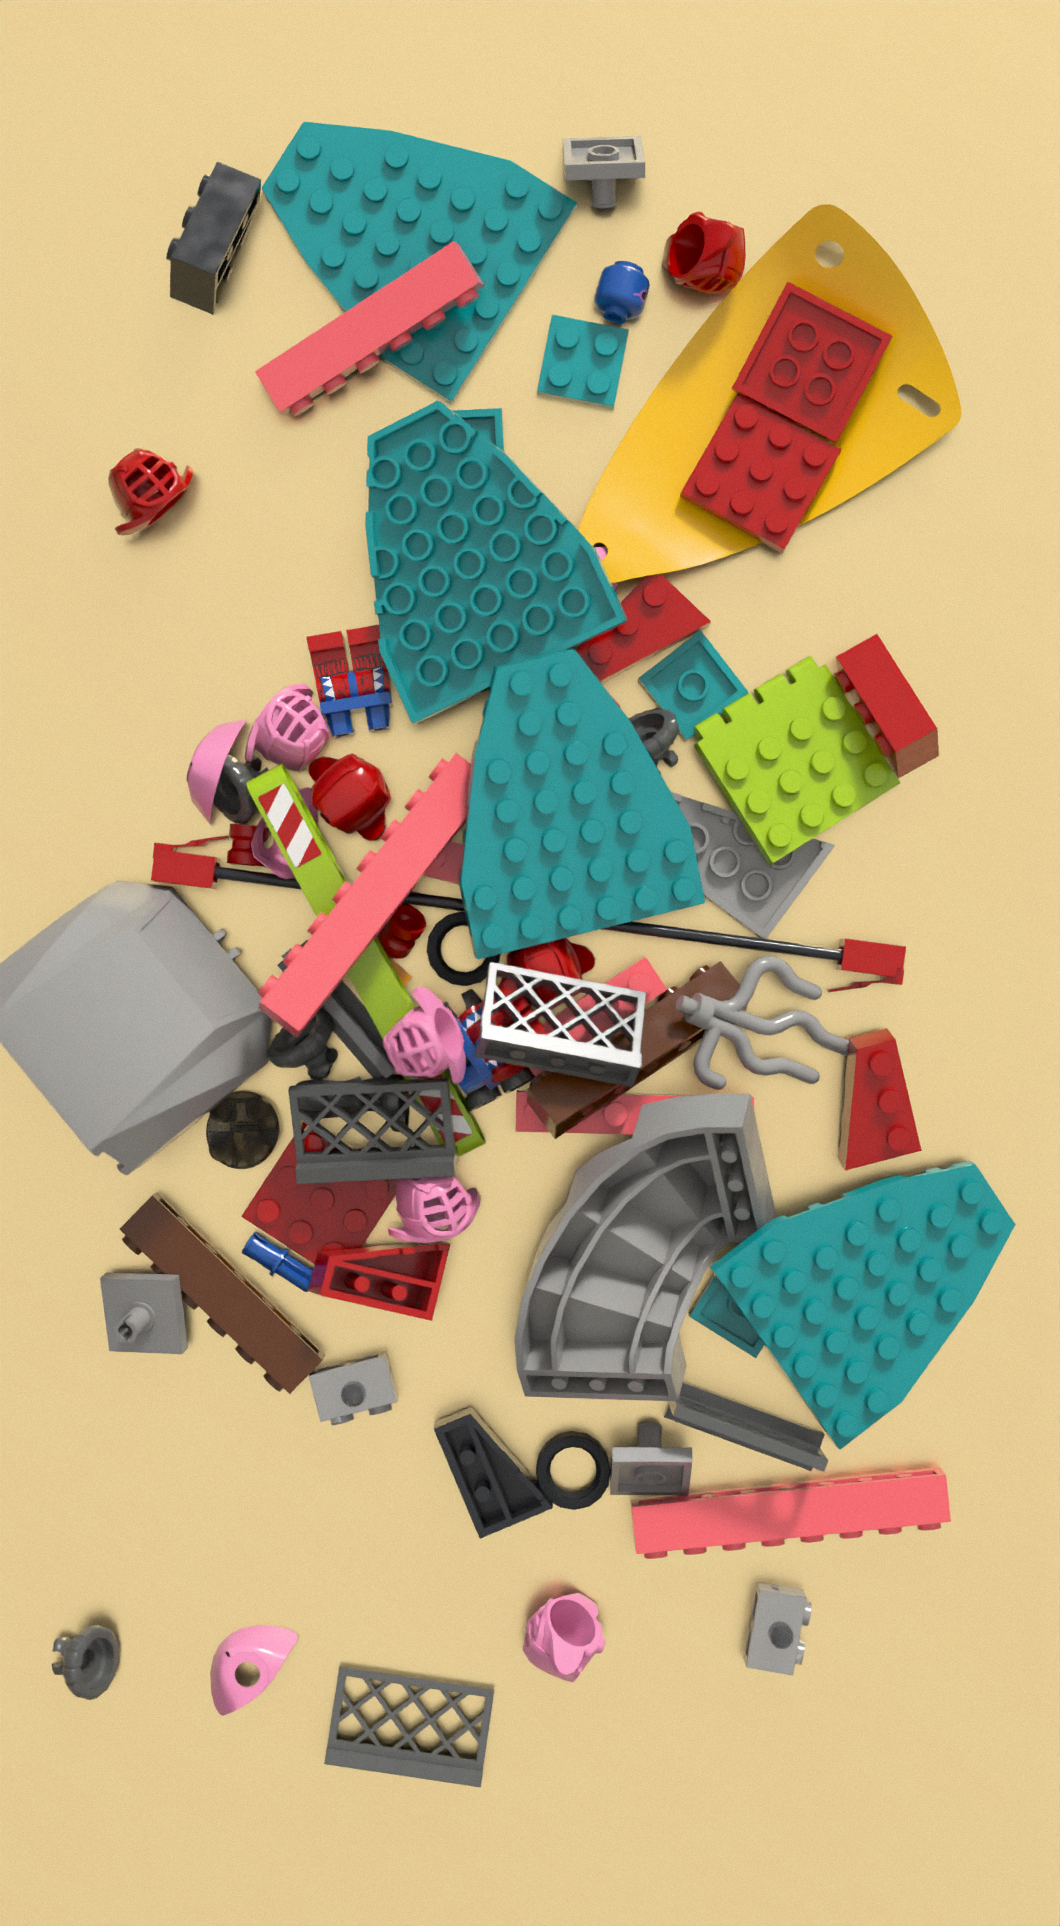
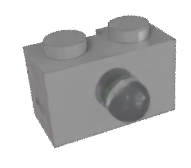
M387 1351L358 1358L354 1361L316 1369L309 1374L320 1422L330 1420L331 1425L346 1423L354 1419L353 1413L365 1410L369 1411V1415L381 1414L392 1410L391 1404L398 1401L399 1396Z
M763 1582L756 1583L751 1623L748 1629L743 1658L746 1668L793 1676L795 1664H802L805 1642L799 1640L802 1625L808 1626L811 1615V1602H806L807 1597L803 1589Z

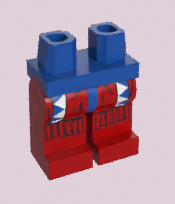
M379 625L346 630L353 671H349L342 631L306 637L321 714L324 719H327L334 738L354 734L351 714L366 712L369 732L390 729L389 708L394 707L389 672L379 652L378 639H381Z
M507 979L498 985L499 990L505 997L519 989L512 979ZM524 996L511 1003L523 1018L534 1012ZM493 998V1004L497 1003L496 999ZM484 1000L478 1005L467 1009L456 1018L464 1039L463 1050L470 1061L466 1064L462 1082L458 1083L466 1094L484 1085L492 1090L500 1085L501 1081L512 1077L526 1068L525 1066L475 1057ZM503 1008L491 1015L490 1025L508 1028L515 1023ZM539 1018L529 1024L536 1034L548 1035Z

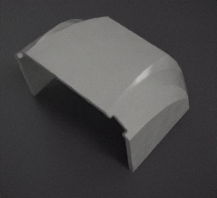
M116 881L97 891L62 915L0 964V1043L85 1147L97 1157L105 1152L120 1162L116 1165L118 1171L127 1176L159 1154L268 1063L271 1018L258 1009L263 998L258 995L257 989L234 963V960L241 955V950L235 947L225 952L220 946V943L224 941L227 935L223 928L211 935L172 886Z

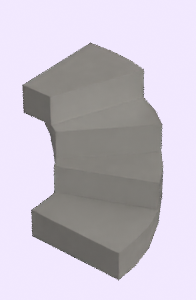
M751 1094L683 1096L644 1104L641 1106L631 1139L601 1151L576 1169L567 1202L548 1224L539 1244L521 1301L514 1342L517 1372L525 1397L678 1401L687 1366L679 1331L705 1271L714 1256L729 1242H743L771 1221L775 1212Z

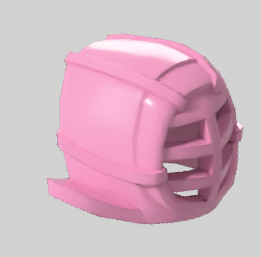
M296 684L283 688L266 705L255 720L249 734L245 751L246 761L252 762L256 748L266 760H271L278 765L283 764L285 768L298 772L303 770L320 753L329 739V729L319 709L312 702V697L310 696L313 691L306 684Z
M419 986L412 993L420 1006L412 1008L389 1030L383 1039V1046L387 1056L395 1068V1072L400 1075L428 1076L432 1078L449 1069L452 1083H461L465 1075L466 1057L463 1050L464 1039L459 1024L451 1010L444 1007L441 1000L432 991Z
M455 1176L397 1179L396 1211L403 1227L388 1228V1233L399 1240L418 1243H433L455 1237L466 1230L472 1223L480 1206L479 1193L475 1188L465 1191ZM446 1225L449 1226V1229H444V1230L436 1229V1228H438V1227H442V1226H446Z
M580 1593L556 1599L550 1598L527 1622L523 1652L528 1660L540 1670L574 1683L591 1658L596 1653L600 1654L603 1652L606 1643L603 1638L602 1626L596 1619L598 1615L597 1605Z

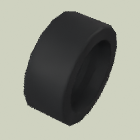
M461 911L447 915L435 924L428 936L427 955L430 966L440 978L454 985L469 986L480 983L487 978L490 962L498 963L500 954L486 957L482 965L469 972L456 971L446 964L441 954L443 938L454 927L468 926L465 912Z
M569 1431L557 1434L545 1443L538 1454L536 1476L539 1488L552 1503L560 1508L577 1510L589 1507L602 1497L609 1486L611 1469L607 1452L598 1440L586 1433ZM566 1448H581L588 1452L595 1461L597 1469L595 1479L591 1486L582 1492H564L551 1479V1462L557 1453Z

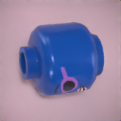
M617 261L614 265L605 267L600 274L594 295L595 305L603 312V317L610 322L622 324L626 320L635 319L643 312L650 288L649 280L644 275L643 269L637 264L628 261Z

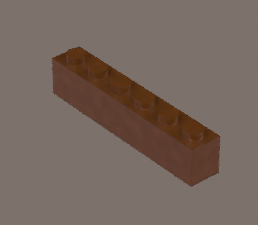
M721 961L711 968L708 965L699 968L692 974L688 983L679 989L676 986L669 988L658 998V1003L647 1010L646 1008L644 1009L640 1054H642L641 1069L632 1087L701 1042L705 1029L687 1023L685 1021V1013L675 1008L676 1001L680 995L691 998L694 994L701 993L719 1001H726L735 996L740 984ZM621 1031L607 1039L615 1049L630 1051L631 1043ZM545 1071L530 1082L527 1103L554 1139H556L632 1087Z
M157 1192L119 1229L125 1234L122 1241L129 1249L137 1255L143 1252L153 1262L150 1267L155 1274L179 1275L182 1300L194 1310L200 1307L210 1317L207 1320L209 1326L222 1337L228 1334L238 1344L235 1347L237 1353L251 1365L256 1361L266 1371L263 1375L265 1380L277 1391L280 1392L284 1388L291 1394L323 1361L325 1354Z

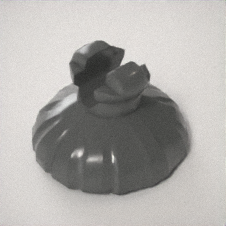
M655 708L637 713L629 718L656 767L658 761L662 759L670 767L678 763L679 760L673 750H669L679 731L675 713L669 709Z
M228 755L224 761L214 796V804L220 812H223V815L228 820L234 823H247L257 811V806L250 795L246 782L269 770L266 767L263 771L259 772L262 761L257 756H253L251 763L246 761L245 764H242L231 755Z
M319 1009L297 1038L282 1028L270 1045L268 1052L270 1061L279 1068H297L305 1065L309 1077L313 1080H321L328 1077L332 1067L331 1063H334L337 1058V1051L334 1048H328L326 1045L333 1030L330 1015L324 1009Z
M93 1625L84 1628L73 1639L61 1637L54 1641L52 1651L61 1652L63 1658L62 1661L52 1663L53 1673L55 1675H63L65 1684L72 1694L79 1698L92 1700L108 1690L119 1664V1644L110 1628Z

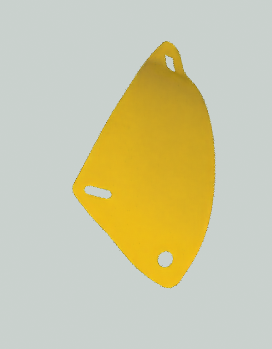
M830 204L818 205L812 208L753 265L689 341L661 379L623 437L588 502L578 528L592 545L600 542L607 547L608 552L602 560V564L611 584L633 578L695 567L763 543L681 498L680 493L738 393L732 390V386L787 281L893 336L837 443L835 444L804 428L840 448L841 452L799 526L833 509L886 477L943 437L960 421L961 405L951 368L940 341L917 296L904 275L880 244L841 208ZM825 241L838 243L844 251L842 262L835 267L822 266L816 259V249ZM902 385L913 386L936 401L941 407L940 413L934 417L923 414L898 396L899 387Z

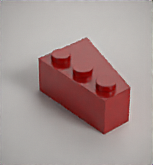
M662 574L645 576L621 601L628 622L581 644L576 649V652L600 683L603 684L646 659L676 645V643L698 631L708 628L711 621Z
M878 634L836 656L838 671L834 673L837 683L845 694L850 692L856 703L854 708L858 717L864 725L868 724L877 747L882 755L888 759L898 779L939 756L938 729Z
M887 1028L849 1038L844 1085L846 1088L844 1110H842L841 1142L838 1147V1159L844 1170L922 1151L896 1039Z
M443 1241L433 1243L411 1242L317 1252L308 1291L320 1296L432 1321L451 1243Z

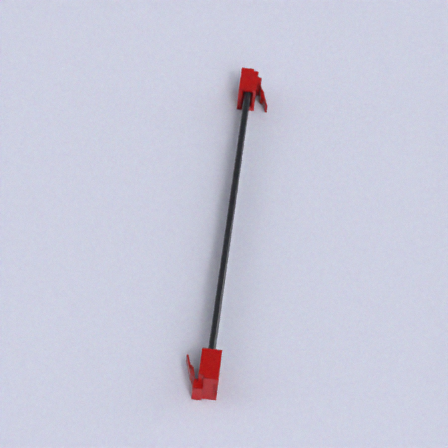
M228 835L191 840L181 845L154 842L151 881L217 890L218 879L302 890L296 878L283 879L276 874L220 867V858L176 852L177 848L204 847L208 842L229 839ZM411 892L403 902L404 904L465 911L463 901L459 898ZM632 921L600 929L837 961L836 970L880 976L879 981L852 982L846 987L828 989V992L864 988L872 983L903 984L906 946L845 938L840 939L839 949Z

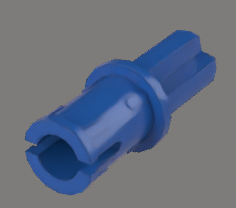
M254 1232L241 1253L268 1269L270 1276L273 1277L275 1274H278L304 1292H308L313 1271L288 1255L290 1250L287 1248L282 1250L257 1232Z

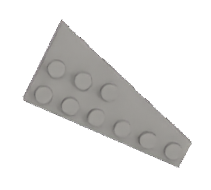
M671 792L691 827L704 896L760 938L766 939L835 845L812 838L769 866L735 812Z

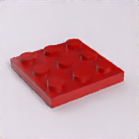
M787 281L732 386V390L836 444L893 336Z
M738 393L683 487L680 497L783 553L837 460L841 449Z
M303 1122L302 1124L304 1130L308 1125ZM313 1129L304 1138L306 1152L323 1151L330 1143ZM293 1136L241 1217L313 1264H315L317 1252L361 1248L396 1196L397 1179L297 1184L295 1173L297 1159ZM345 1143V1144H346L348 1147H350L351 1149H355V1148H353L352 1146H350V1145H348L347 1143Z

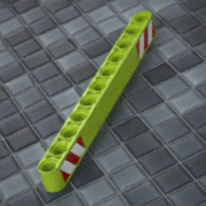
M280 764L246 782V785L316 917L321 912L328 916L337 905L332 901V898L347 880L285 766ZM376 936L347 974L382 1039H384L389 1030L415 1006ZM446 1069L443 1073L432 1078L448 1077L455 1146H457L458 1157L485 1144L486 1140L473 1113L469 1111L457 1084L452 1083L449 1069ZM402 1075L405 1080L431 1078L428 1076L414 1077ZM423 1090L416 1100L433 1112L441 1103L440 1090ZM441 1112L437 1117L443 1121V1115ZM431 1123L430 1127L439 1144H445L444 1133Z

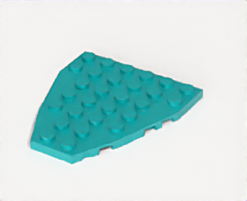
M304 121L261 187L308 268L345 312L453 241L461 246L485 286L477 291L479 298L459 309L458 305H455L444 313L446 319L432 329L426 330L424 326L411 334L413 340L405 347L395 352L389 348L380 354L387 364L450 404L453 403L577 208V202L511 160L391 130Z
M436 401L367 436V456L369 457L370 464L366 476V487H369L368 512H366L365 528L371 577H374L375 614L378 615L381 638L378 639L379 652L412 724H418L490 689V681L495 666L572 649L628 622L596 548L506 453L442 402Z
M568 649L495 666L490 681L491 690L489 698L485 701L482 712L483 721L478 741L475 740L472 752L466 803L468 806L466 830H463L462 840L464 844L462 868H459L458 876L474 957L478 960L704 904L705 898L689 823L629 718L576 650Z
M971 1161L952 1164L946 1169L938 1167L924 1170L923 1174L909 1177L901 1175L888 1177L843 1193L842 1198L823 1205L818 1202L807 1206V1211L790 1217L782 1215L774 1218L710 1266L714 1275L839 1450L904 1400L975 1301L1016 1225L976 1164Z

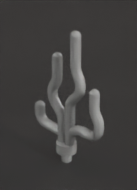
M765 956L758 958L749 965L738 991L729 1000L719 1001L701 993H696L691 998L680 995L676 1001V1010L685 1013V1021L687 1023L705 1029L693 1064L695 1075L699 1081L715 1090H721L726 1086L725 1077L713 1072L709 1066L719 1037L722 1036L732 1041L743 1066L754 1074L768 1076L782 1073L808 1084L817 1083L820 1078L819 1072L811 1067L782 1057L767 1060L756 1057L750 1040L745 1032L736 1025L755 1033L769 1036L782 1033L793 1026H801L817 1044L847 1056L849 1040L827 1032L819 1020L808 1012L793 1010L783 1013L774 1019L767 1020L742 1010L749 1003L760 977L765 972L775 973L786 988L811 1000H817L822 996L821 988L816 984L799 978L790 965L779 957Z

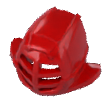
M701 211L691 213L678 226L677 232L667 238L662 265L675 278L676 283L685 288H692L707 294L719 293L723 290L735 288L742 278L745 268L744 228L732 225L729 221L705 217Z
M135 448L133 452L123 457L110 470L108 478L114 502L120 510L121 516L129 521L115 527L118 535L124 536L140 532L145 528L151 527L167 513L187 490L193 476V469L187 465L183 476L180 477L176 471L177 466L173 461L169 462L160 455L141 448Z
M352 753L341 759L326 756L314 759L309 765L308 772L315 782L311 788L312 804L316 810L321 812L320 816L330 826L336 827L347 834L357 831L368 841L378 840L386 828L385 808L391 800L381 769Z
M568 938L510 951L507 954V965L581 980H583L582 974L592 970L596 961L593 952L588 947L571 943ZM502 978L499 985L507 980V978ZM540 985L533 990L544 1004L558 997L554 990L548 986ZM524 995V997L526 998V1000L528 1001V1003L530 1004V1006H533V1004H532V1003L528 1000V998Z

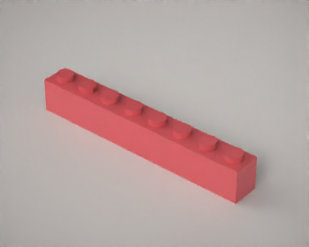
M457 753L449 762L442 759L429 775L433 783L425 793L420 789L414 793L405 806V809L409 811L407 816L401 823L394 820L381 836L385 844L377 854L371 850L366 854L356 868L361 872L359 877L352 885L346 881L332 898V901L337 905L328 916L323 912L318 915L307 930L312 935L303 947L297 943L283 961L288 966L279 978L271 975L258 992V995L263 998L258 1009L296 1038L467 821L468 806L466 803L471 764Z
M941 1468L630 1500L636 1554L644 1553V1558L647 1559L663 1558L668 1556L667 1551L682 1549L686 1555L702 1554L707 1552L706 1547L721 1545L722 1549L726 1551L741 1550L746 1548V1543L760 1541L761 1545L765 1547L780 1546L785 1544V1539L799 1537L801 1542H819L824 1540V1535L838 1533L840 1538H858L863 1536V1531L878 1529V1533L884 1535L897 1534L902 1532V1527L917 1525L918 1530H936L941 1528V1523L951 1522L947 1478Z

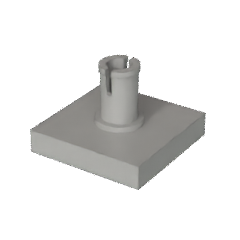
M641 136L563 139L565 180H592L593 207L611 208L617 205L615 194L616 179L645 178V158Z
M106 1272L100 1278L109 1351L183 1354L186 1351L188 1345L179 1275Z
M643 1423L637 1427L638 1447H612L610 1495H689L692 1448L662 1447V1426L660 1424Z

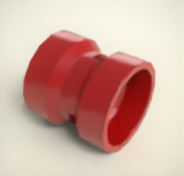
M230 824L229 836L232 839V848L227 852V863L266 867L253 856L251 843L257 826ZM265 827L263 831V843L268 840V827Z
M401 904L377 935L387 956L396 959L407 957L415 945V940L421 936L426 928V920L423 914L415 907Z

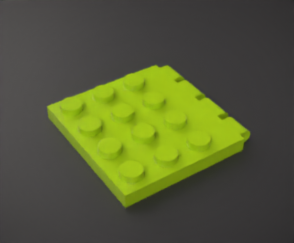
M811 656L804 658L786 670V674L792 683L791 685L783 674H778L754 689L755 696L760 702L759 705L754 697L747 693L723 708L722 713L728 724H725L722 717L715 713L693 727V731L699 739V742L694 745L695 749L769 866L900 784V781L826 664L818 667Z

